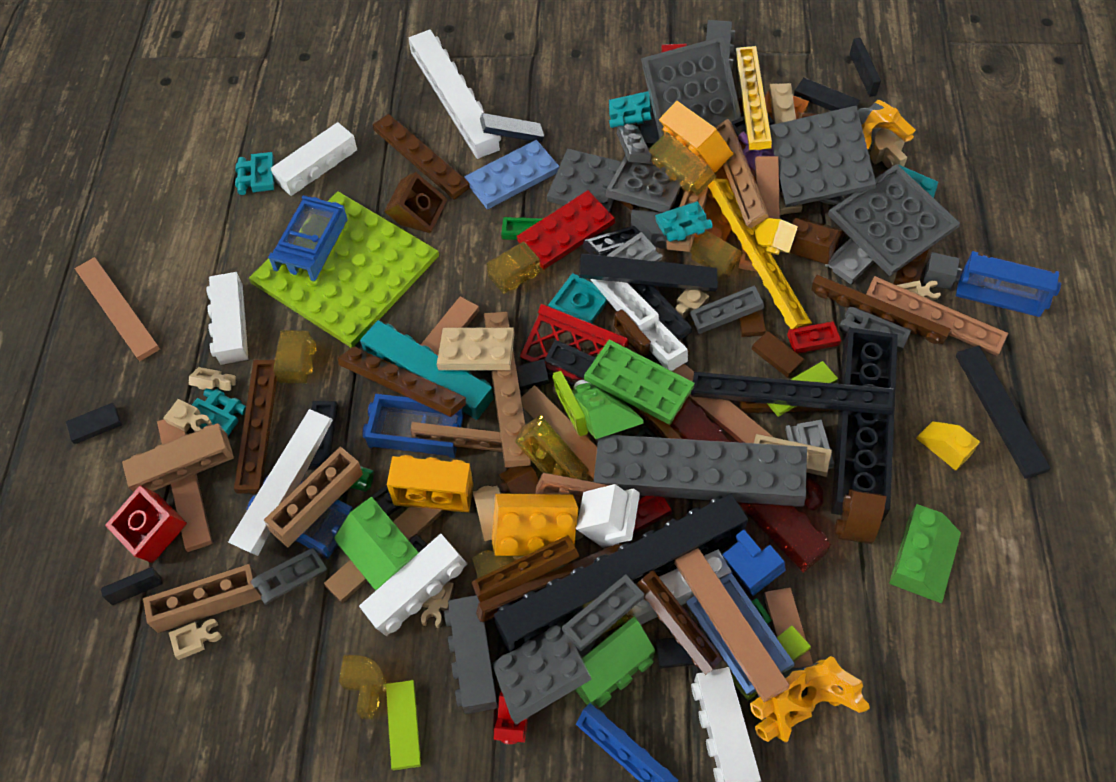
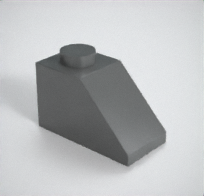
M632 210L631 226H635L642 232L654 247L660 249L667 248V236H664L656 223L655 215L661 212Z

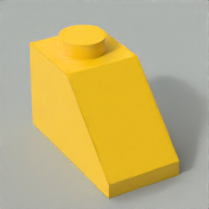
M767 218L754 226L757 242L759 245L766 247V252L774 255H779V252H790L798 226L781 219Z
M934 421L916 438L954 470H957L973 454L980 443L979 440L960 425Z

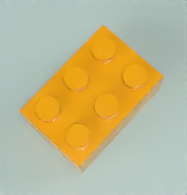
M678 101L659 119L664 126L662 131L669 138H673L671 143L679 151L684 149V153L691 160L696 158V162L704 170L709 168L716 173L733 155V152L715 127Z
M410 455L392 456L387 487L394 505L468 513L470 511L474 484L469 463L462 460L440 461L433 457L417 459Z
M495 494L492 545L495 556H526L569 535L575 546L578 506L573 494Z

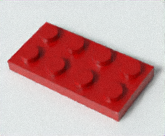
M587 190L517 235V241L538 265L545 270L583 245L584 240L595 237L615 224V218Z

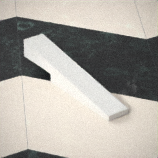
M590 279L615 310L619 311L622 309L651 341L650 351L664 368L672 371L688 361V349L659 321V314L628 283Z
M308 410L228 543L254 555H259L270 534L264 519L300 485L332 422L331 418L313 410Z

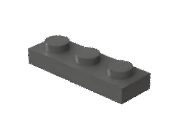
M632 124L618 126L616 134L628 162L650 163L651 154L639 128Z
M754 285L692 310L690 315L698 334H701L764 308V303Z
M625 574L562 626V631L582 651L643 600L645 594Z

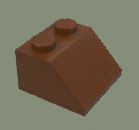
M414 172L401 179L384 212L401 226L430 233L448 199L417 172Z
M795 218L792 224L798 226L789 253L828 265L845 232L840 228L810 219Z

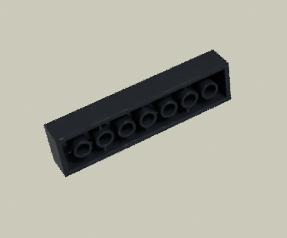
M849 327L843 342L840 384L895 389L898 334ZM895 393L893 415L838 410L831 514L842 515L844 512V496L849 495V490L886 496L881 522L884 521L890 511Z

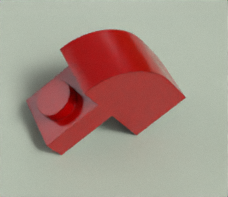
M501 690L498 719L494 728V740H500L504 744L525 743L528 718L515 724L510 716Z

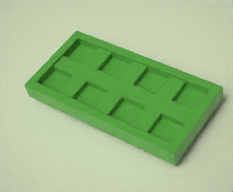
M610 339L584 375L585 381L669 425L688 398L695 384Z

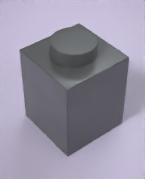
M932 252L925 267L923 284L937 281L936 287L950 290L954 281L958 282L962 269L958 268L960 258Z

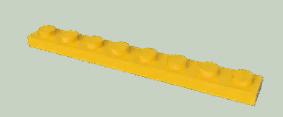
M756 46L736 48V60L749 150L769 149L772 147L757 49Z
M712 178L707 184L712 196L718 202L723 215L732 226V231L737 235L743 250L747 252L753 267L758 271L764 286L769 290L775 305L784 316L785 323L790 329L812 324L771 253L766 252V247L758 244L754 227L750 229L746 226L729 181L727 179Z

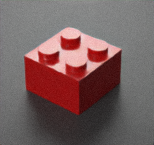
M140 485L105 526L133 556L154 563L186 526L187 522L159 494Z

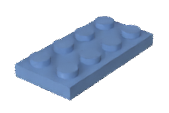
M535 140L464 177L469 182L474 194L486 209H489L557 174L559 165L542 145Z
M732 573L720 579L780 672L783 674L794 667V662ZM696 596L687 600L688 607L747 696L754 693L756 689Z

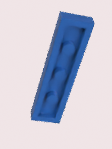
M591 703L583 709L576 725L638 781H679L667 768L652 758L644 748H641L628 737L624 730L611 722L601 710L595 708Z

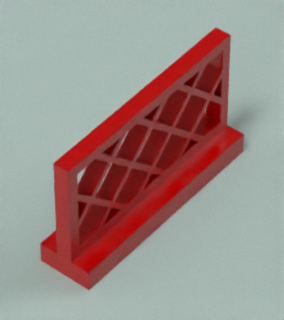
M541 304L538 310L539 315L520 358L529 362L545 359L548 353L543 342L554 337L560 341L558 335L566 332L571 333L574 338V342L567 345L571 347L577 346L580 351L582 350L579 344L586 341L593 342L596 350L588 353L591 356L599 355L603 348L599 349L598 345L604 347L609 339L627 349L630 343L623 336ZM542 322L551 325L553 333L541 338L539 329ZM540 343L544 354L536 358L529 356L530 348ZM546 363V368L548 370H551L553 372L561 371L565 377L575 381L583 380L560 368H557L549 363Z

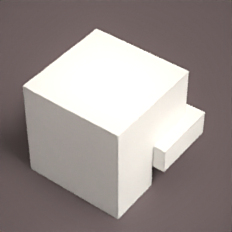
M616 484L583 492L576 530L602 548L632 540L640 493L634 488L624 491Z

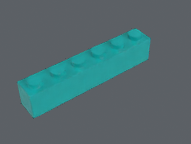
M377 320L360 340L365 352L465 396L466 405L463 407V412L476 420L494 399L492 386L486 380L477 379L468 370H438V355L426 345H419L411 336L407 334L402 335L390 324L385 325Z

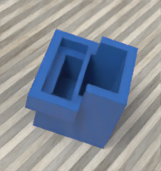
M742 530L736 535L738 543L722 555L731 571L749 593L754 596L786 571L785 563L771 545L761 551L747 532Z

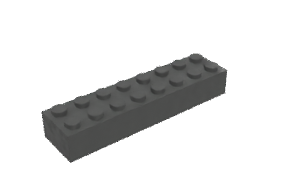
M607 435L598 438L594 483L616 484L624 491L634 488L641 496L713 500L718 496L725 497L732 494L737 502L804 507L807 447Z

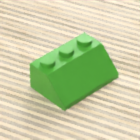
M583 383L576 386V389L571 390L585 415L587 430L595 439L644 424L643 419L623 400L593 384Z
M372 497L349 513L334 537L336 543L375 591L418 554L414 546Z
M916 504L908 517L889 584L939 603L943 602L961 532L943 513Z
M635 616L582 658L592 680L578 687L575 691L587 705L591 703L594 707L596 705L602 707L611 699L612 696L610 694L615 689L619 688L622 690L633 680L632 675L638 670L644 672L653 664L654 661L652 659L654 658L655 649Z

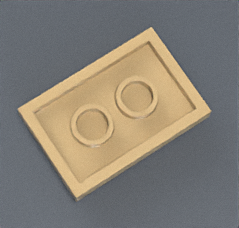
M443 328L437 360L438 370H510L514 328Z

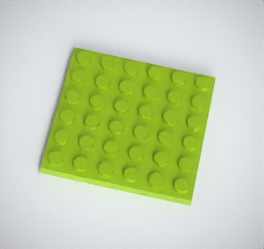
M337 191L328 202H336L343 205L348 220L317 279L311 281L307 270L298 268L297 275H293L288 271L286 264L283 263L278 272L274 271L268 258L249 277V280L254 286L352 348L439 257V252ZM313 215L304 223L299 233L310 236L317 235L318 238H321L330 219ZM297 236L293 244L314 250L318 242Z

